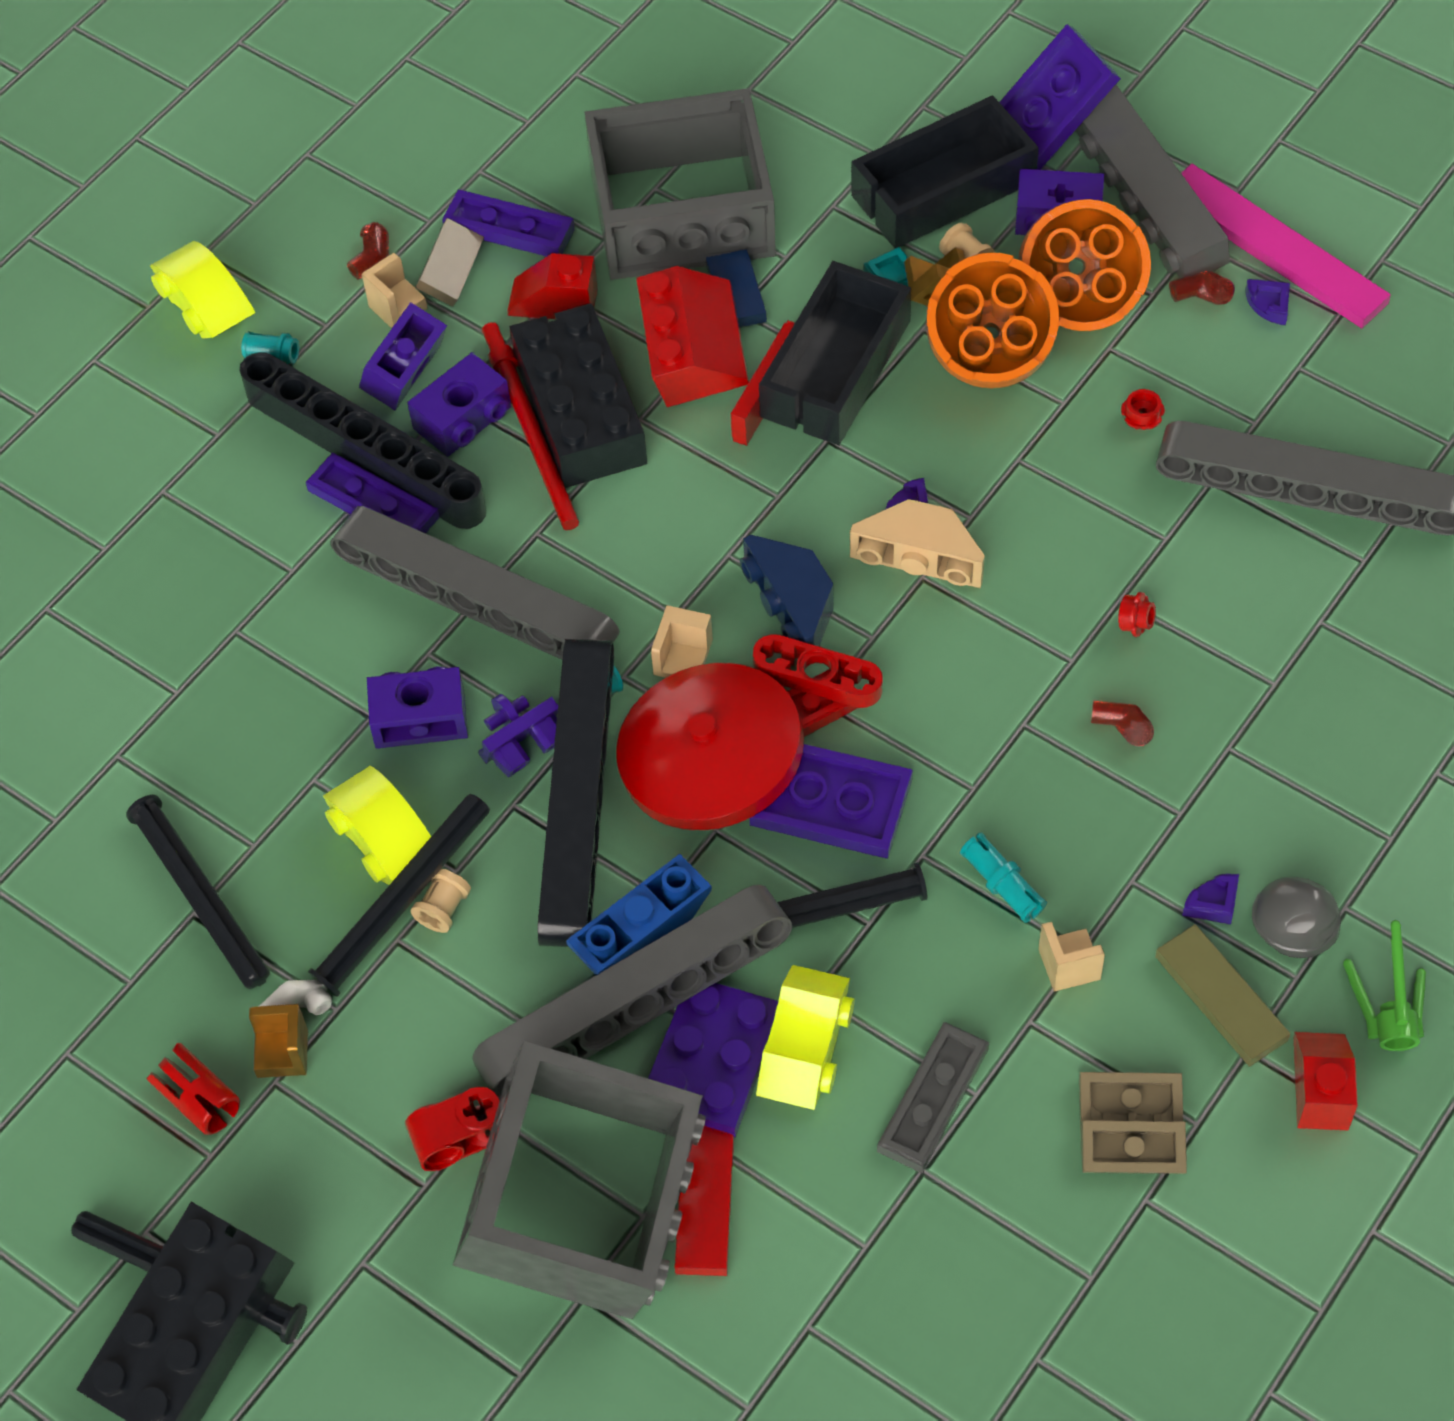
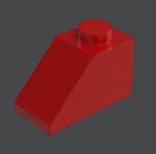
M551 253L515 277L508 306V316L529 318L547 316L548 319H555V313L589 303H592L593 307H595L598 286L594 256Z
M1294 1032L1297 1128L1349 1131L1358 1103L1355 1057L1346 1035Z

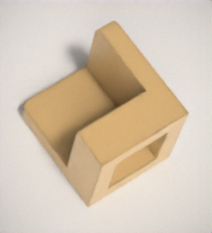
M392 253L362 273L369 307L391 328L410 302L424 311L428 309L426 298L405 279L401 258L396 253Z
M666 606L651 649L653 675L666 678L678 671L705 664L713 641L710 614Z
M1052 922L1041 924L1038 950L1054 992L1101 980L1105 954L1101 945H1092L1087 929L1057 936Z

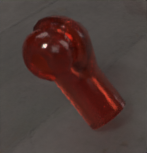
M372 222L363 226L360 231V237H363V251L347 262L350 273L358 280L362 278L363 272L389 256V233L378 222Z
M1204 271L1169 282L1170 294L1175 302L1196 296L1215 305H1222L1228 303L1235 292V286L1230 279L1211 271Z
M1093 700L1091 723L1115 726L1127 742L1137 747L1144 746L1152 740L1154 727L1137 705Z

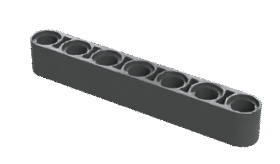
M1188 421L1171 422L1164 430L1156 468L1160 474L1167 478L1439 535H1454V475Z
M357 506L330 543L334 552L344 561L563 660L565 639L613 640L614 642L620 632L617 624L610 617L596 609L364 506Z
M752 885L489 1037L475 1049L472 1056L473 1063L486 1086L494 1091L500 1100L506 1076L524 1040L587 1059L778 947L790 935L792 922L765 886Z

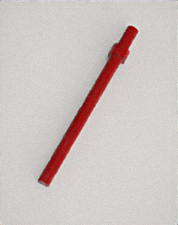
M495 322L487 323L482 327V332L490 349L488 358L491 366L507 380L510 401L562 528L564 530L575 529L579 525L578 517L516 370L518 364L511 346L506 345L498 324Z

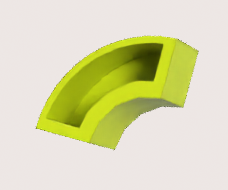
M197 241L188 243L150 265L154 272L151 280L158 293L163 298L168 297L171 303L176 304L183 311L182 316L191 332L195 335L199 333L202 339L213 338L256 313L225 266L208 248Z
M368 766L323 795L330 808L325 811L328 822L339 836L345 833L363 852L365 857L361 859L362 863L376 883L382 880V882L390 885L431 838L430 833L404 797L384 775L372 766Z
M792 965L781 986L774 1022L763 1050L756 1096L815 1110L821 1092L831 1093L837 1071V1064L831 1063L839 1029L840 1026L849 1027L855 998L847 997L850 978Z

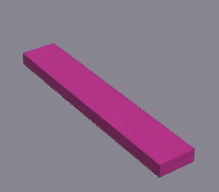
M1193 163L1181 172L1227 235L1228 240L1361 329L1389 304L1390 293Z

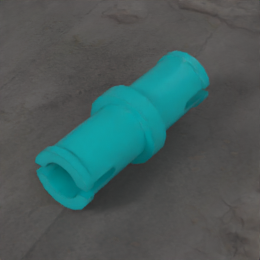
M982 832L976 835L978 841H976L974 836L970 838L961 848L960 854L987 880L986 888L993 895L999 893L1024 923L1030 922L1031 917L1033 919L1037 917L1046 907L1047 901L1041 898L1020 875L1021 868L1014 861L1008 862L986 839L987 837Z

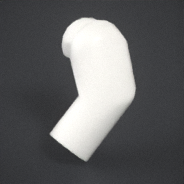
M288 980L279 986L259 1006L299 1004L300 1008L307 1007L310 1013L321 1015L330 1008L332 997L326 992L327 988L318 980Z

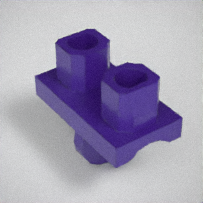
M499 694L491 699L495 713L484 719V723L490 731H493L502 724H504V727L482 741L483 748L478 751V754L485 764L493 760L507 777H511L530 762V758L519 744L522 740L531 735L544 754L554 749L558 704L551 696L519 717V713L530 707L523 695L512 702L503 694Z

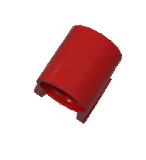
M479 1086L470 1088L439 1103L421 1107L407 1117L405 1126L422 1169L425 1171L442 1170L465 1157L486 1149L489 1136L486 1135L485 1131L489 1129L491 1132L500 1101L494 1091ZM478 1100L479 1105L474 1106L473 1101ZM486 1114V1119L483 1121L477 1120L478 1116Z

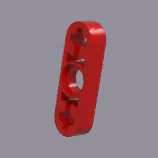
M777 634L766 635L760 638L754 645L753 667L768 674L782 686L857 708L870 707L876 704L882 696V672L877 665L870 661ZM774 653L781 654V658H777L774 663L766 662V658H771ZM795 658H798L797 670L792 671L791 665L794 666ZM821 663L829 667L831 672L822 679H813L805 673V669L811 664ZM838 671L844 672V677L841 676V684H837ZM861 679L869 680V684H865L862 690L854 688V684H858Z

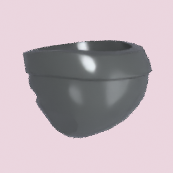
M1282 877L1274 880L1257 895L1252 907V920L1257 933L1269 946L1283 955L1293 958L1314 957L1328 950L1339 937L1341 919L1336 900L1324 886L1310 879Z

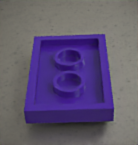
M1068 24L1065 25L999 102L1039 147L1037 170H1041L1121 78L1075 28Z
M804 744L801 762L794 778L785 791L772 804L749 818L750 826L888 859L912 783L913 770Z
M718 983L690 997L677 1006L648 1079L703 1095L698 1113L706 1116L704 1126L733 1134L735 1138L759 1077L762 1054L774 1022L778 1001Z

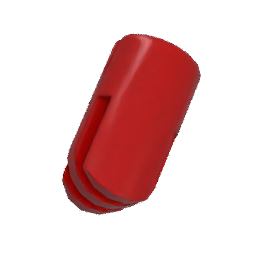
M177 1043L172 1048V1051L199 1077L193 1079L177 1064L164 1057L158 1066L184 1090L181 1095L155 1073L151 1072L146 1079L203 1134L212 1135L218 1133L227 1126V1123L216 1112L214 1106L219 1109L222 1108L232 1117H235L240 1108V1099L236 1093L182 1043Z

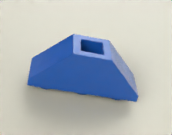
M678 854L567 939V945L597 975L692 920L712 891L711 885L681 854Z

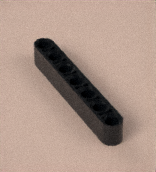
M257 352L251 354L240 364L239 371L248 402L254 408L328 452L341 456L438 509L439 518L455 527L470 529L476 527L484 520L486 506L482 484L479 477L473 472L268 353Z
M565 639L538 914L539 946L569 947L566 940L592 921L614 671L613 640Z

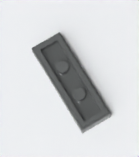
M944 1022L879 1140L877 1152L923 1174L987 1054L989 1042Z

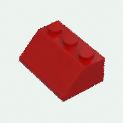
M680 266L636 277L652 378L667 408L748 385V372L730 280Z

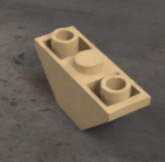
M908 499L852 525L850 530V558L858 559L869 565L880 564L901 569L911 575H926L947 580L958 586L969 585L981 588L985 555L952 509Z

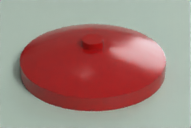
M734 663L702 664L678 671L666 677L645 692L633 705L618 735L616 746L617 767L629 796L651 818L668 826L686 830L719 829L755 816L772 804L785 791L794 778L801 762L804 733L795 703L786 689L777 680L758 669Z

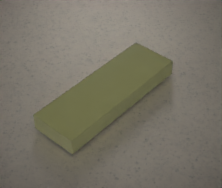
M1196 924L1156 950L1155 957L1249 1067L1289 1041L1291 1033Z

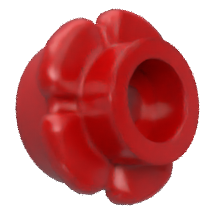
M1139 389L1133 391L1127 400L1124 401L1121 407V414L1125 416L1126 424L1134 429H1153L1162 422L1161 416L1165 414V408L1157 393L1148 389Z
M1138 592L1136 595L1126 594L1120 603L1118 614L1120 629L1131 632L1134 637H1139L1146 629L1150 630L1153 627L1156 617L1154 602H1149V598L1144 592Z

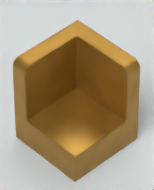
M955 247L935 264L914 256L908 257L904 264L908 286L911 287V300L928 306L935 287L945 276L946 271L965 259L964 251Z
M299 1004L250 1007L249 1019L255 1032L254 1072L257 1078L307 1075L308 1029Z

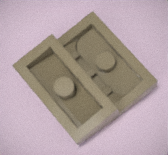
M1080 1072L1079 1108L1083 1173H1187L1186 1121H1183L1182 1073Z

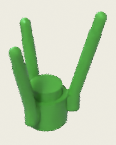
M1393 920L1391 922V948L1395 1001L1383 1003L1380 1006V1013L1376 1016L1352 960L1345 959L1343 966L1366 1020L1368 1038H1379V1044L1382 1049L1402 1051L1418 1046L1420 1038L1424 1037L1422 1016L1426 971L1423 968H1419L1416 971L1411 1009L1410 1003L1406 1001L1401 924L1398 920Z

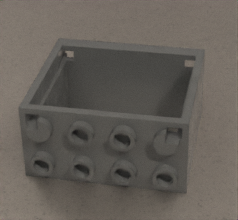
M749 88L584 111L590 168L610 280L643 276L674 266L687 269L706 267V257L745 249L748 251L750 260L776 256L774 197ZM742 157L749 189L747 191L615 210L613 208L608 175Z
M524 1040L506 1076L452 1266L633 1319L644 1304L651 1305L655 1292L662 1291L667 1278L670 1261L662 1259L668 1241H674L680 1226L682 1211L675 1210L674 1208L680 1192L686 1193L692 1177L694 1163L686 1160L692 1144L697 1146L703 1132L706 1116L698 1113L703 1095ZM531 1093L666 1134L632 1268L494 1226Z

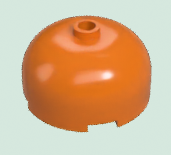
M1091 199L1067 202L1044 213L1028 230L1018 256V260L1028 264L1037 272L1040 271L1051 285L1059 308V327L1076 331L1099 330L1122 320L1134 308L1140 297L1144 295L1151 271L1150 250L1140 227L1123 211L1116 208V206ZM1074 258L1080 259L1083 263V269L1077 275L1069 270V263ZM1027 290V295L1032 304L1034 305V300L1030 292Z
M982 253L968 257L946 271L945 276L939 281L929 299L926 321L928 340L935 357L944 369L966 384L980 388H1002L1017 384L1035 373L1043 365L1053 348L1059 327V308L1055 293L1048 280L1040 271L1037 272L1028 264L1013 258V255ZM1027 290L1030 292L1034 300V305L1032 304L1027 295ZM986 327L996 328L999 335L994 339Z

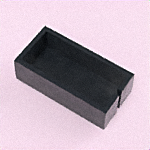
M992 95L851 161V196L870 219L875 218L877 228L896 249L1018 191L1020 169L1037 170L1039 147Z
M832 260L759 383L760 417L796 430L799 424H802L805 434L840 446L911 321V287Z
M592 303L555 313L554 321L549 322L547 316L509 326L512 348L518 364L517 368L565 488L647 465L644 430Z
M191 1201L76 1390L126 1421H201L295 1262Z

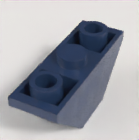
M755 535L744 537V557L740 558L741 569L749 583L756 582L760 588L761 601L770 617L776 615L782 624V636L820 646L834 609L833 582L813 550Z

